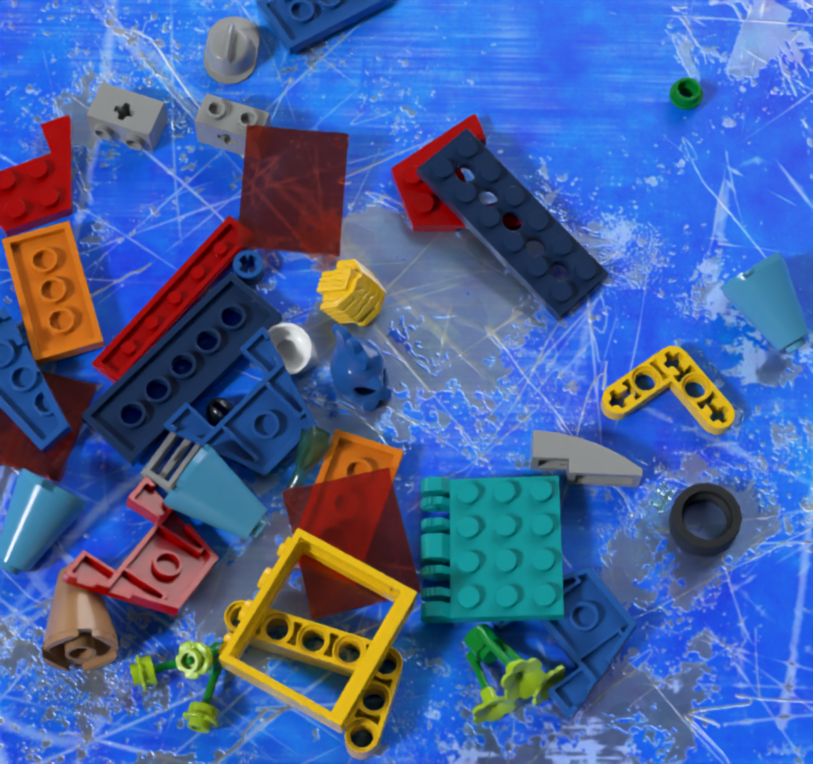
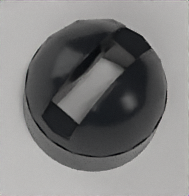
M221 397L209 402L206 408V416L208 422L213 427L225 417L215 407L219 406L227 413L234 408L228 399Z

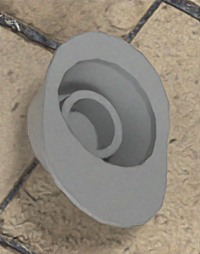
M233 16L218 20L211 27L205 47L204 66L209 76L215 81L226 85L238 84L246 80L253 73L260 43L259 31L255 24L246 18Z

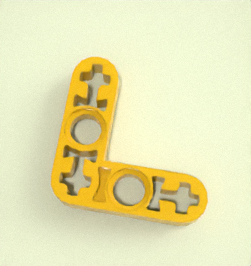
M677 346L663 348L611 384L604 391L600 402L601 410L606 417L613 420H621L667 388H670L708 433L721 435L727 432L735 418V411L729 401L687 352ZM667 358L670 361L676 359L679 361L677 369L674 366L669 368L665 366ZM681 373L684 377L680 382H678L677 380ZM641 375L649 376L653 379L655 386L650 390H641L635 384V379ZM691 382L698 383L703 387L704 395L699 398L691 397L685 391V386ZM628 389L631 394L625 398L623 408L619 405L612 407L610 405L612 396L615 399H620L626 395ZM709 398H712L709 406L706 404L703 409L700 408ZM722 412L725 415L722 422L719 419L713 422L710 419L712 413L719 414Z

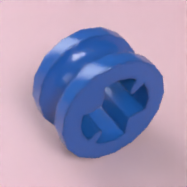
M253 250L241 251L233 260L234 275L246 285H254L262 280L265 268L263 258L258 252ZM250 262H253L255 264V271L250 273L248 269V273H244L242 265L247 263L250 266Z

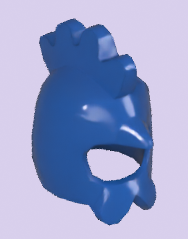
M336 323L331 326L337 341L330 362V373L334 386L345 400L358 404L364 411H373L377 407L379 400L387 401L391 397L389 371L385 356L372 340L365 337L352 336L344 326ZM367 387L376 391L364 396L358 394L354 388Z

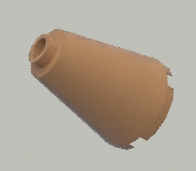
M69 563L58 573L41 648L43 661L50 667L63 671H70V665H82V671L104 667L116 659L117 650L119 651V641L104 595L63 582V573L71 565Z

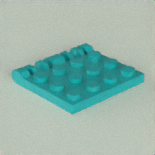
M559 476L474 479L427 477L421 480V496L423 497L421 499V509L427 512H450V520L443 517L421 520V530L427 533L421 536V563L430 565L421 568V578L428 581H450V589L431 587L421 590V600L424 601L421 604L422 622L464 623L564 620Z

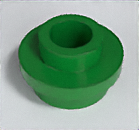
M685 77L679 79L671 86L669 98L675 107L682 110H692L700 105L703 98V90L695 79ZM681 94H688L690 97H684Z

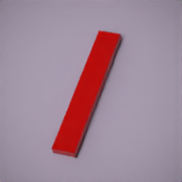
M229 215L91 363L93 368L114 384L210 291L232 267L235 256L241 251L247 250L255 242L256 234Z

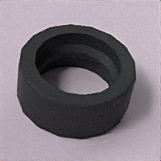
M698 483L684 489L675 499L668 521L670 533L677 545L690 554L705 557L715 556L725 551L739 533L742 516L740 506L735 497L725 488L712 483ZM705 500L721 508L727 522L724 532L717 538L709 540L696 537L689 532L684 524L683 516L685 509L691 503Z

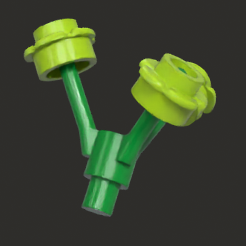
M223 641L221 643L215 642L209 647L200 642H184L179 647V654L175 660L153 665L151 655L140 658L139 654L135 655L136 663L129 664L134 687L142 685L143 690L146 692L148 691L147 687L158 684L156 673L178 668L181 672L183 671L185 677L189 679H198L201 674L209 673L210 677L202 702H190L188 711L183 712L182 715L188 721L187 727L199 733H209L210 728H217L219 726L217 718L220 711L210 705L217 680L223 670L219 661L220 653H218Z

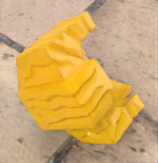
M356 259L340 260L337 262V269L321 274L322 278L319 279V287L317 288V292L323 296L320 310H323L324 313H327L328 316H331L339 324L358 323L359 326H366L380 313L386 292L373 273Z

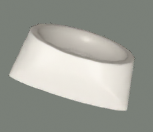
M281 323L272 326L267 331L289 375L308 371L320 362L315 344L303 328L292 323Z

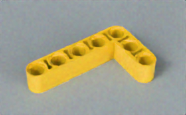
M245 600L231 603L225 611V624L228 632L232 634L237 628L233 626V621L238 617L242 606L246 602ZM270 608L248 645L351 677L372 640ZM275 626H283L288 630L287 635L279 640L270 638L268 633ZM311 637H319L324 641L322 648L317 651L307 650L304 647V643ZM391 647L385 659L393 661L396 669L389 674L376 673L346 726L344 735L346 749L356 759L365 760L371 758L379 748L403 671L402 656L394 647ZM354 648L360 653V656L355 662L348 663L341 660L339 657L340 653L344 649ZM370 695H378L383 698L385 703L379 710L374 711L367 709L363 702ZM358 731H367L372 735L373 740L366 747H358L351 741L352 736Z

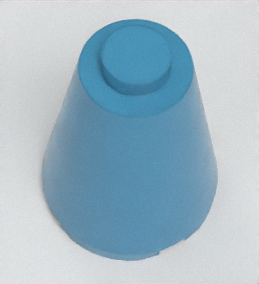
M777 252L753 265V268L744 273L741 272L720 287L723 295L778 351L785 348L789 354L807 343L804 336L809 334V330L785 258L782 257L781 253Z
M205 444L178 478L179 481L176 484L175 490L171 489L163 501V504L168 508L245 540L250 534L257 538L269 521L263 516L267 511L264 505L208 444Z
M22 468L17 477L0 535V567L17 576L20 570L29 572L84 510L87 502Z

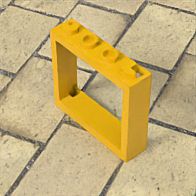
M297 528L292 537L288 536L285 542L280 544L277 555L280 557L273 569L267 567L261 575L257 584L260 590L254 600L248 599L242 606L237 618L240 623L234 633L228 632L224 636L223 644L218 650V653H220L219 661L224 669L342 734L417 603L418 592L306 531ZM303 553L394 602L332 711L239 660Z

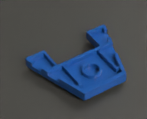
M262 326L240 348V352L265 377L215 427H212L187 402L163 424V427L167 431L202 448L205 444H208L219 456L266 478L316 427V422L285 368L280 354L276 351L270 335Z
M591 567L563 575L564 620H539L577 668V670L548 690V696L569 722L574 719L637 628V622ZM518 621L491 623L501 634Z

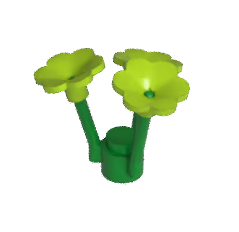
M488 624L475 626L464 639V643L470 650L465 657L472 665L482 689L480 696L483 704L476 706L472 710L475 723L493 722L501 719L504 714L515 710V702L519 697L528 699L532 696V703L535 706L540 705L543 700L550 698L548 690L566 676L564 674L566 668L562 665L545 673L541 669L542 663L537 658L533 657L526 661L500 635H496ZM499 659L505 665L506 674L501 679V686L505 689V696H497L494 687L489 686L480 664L481 661L485 664H490Z

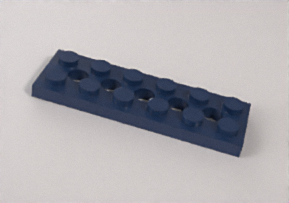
M468 128L463 130L417 168L416 175L557 321L607 278L609 273ZM460 168L469 169L473 173L474 179L468 182L461 181L457 178L455 172ZM484 192L492 193L497 198V204L486 206L480 201L479 195ZM508 216L515 217L519 220L521 228L514 231L509 230L504 226L503 219ZM530 241H538L543 245L544 253L533 255L528 251L526 244ZM555 265L563 266L568 272V278L564 280L554 278L550 268Z
M230 272L80 416L82 421L128 463L134 466L169 432L163 427V424L186 402L193 408L245 357L240 352V348L262 326L268 331L272 326L278 325L282 321V314ZM229 313H238L242 317L240 323L235 326H228L222 320ZM206 336L214 337L217 340L216 346L210 350H203L198 346L199 341ZM186 360L193 364L192 369L186 374H177L173 371L174 365L179 361ZM159 384L167 387L166 395L160 399H153L148 396L149 389L154 385ZM130 409H137L142 412L141 419L134 424H128L122 420L125 412Z

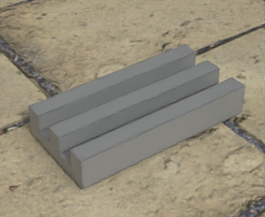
M171 432L141 471L143 478L147 476L157 487L165 489L167 493L171 489L175 490L176 484L179 481L178 478L202 448L195 444L170 480L167 481V477L192 445V442L184 439L157 475L154 473L180 438Z

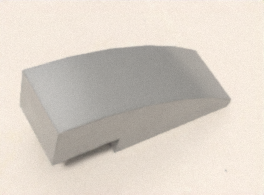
M533 430L530 470L566 471V485L638 488L643 476V469L626 457L580 437Z

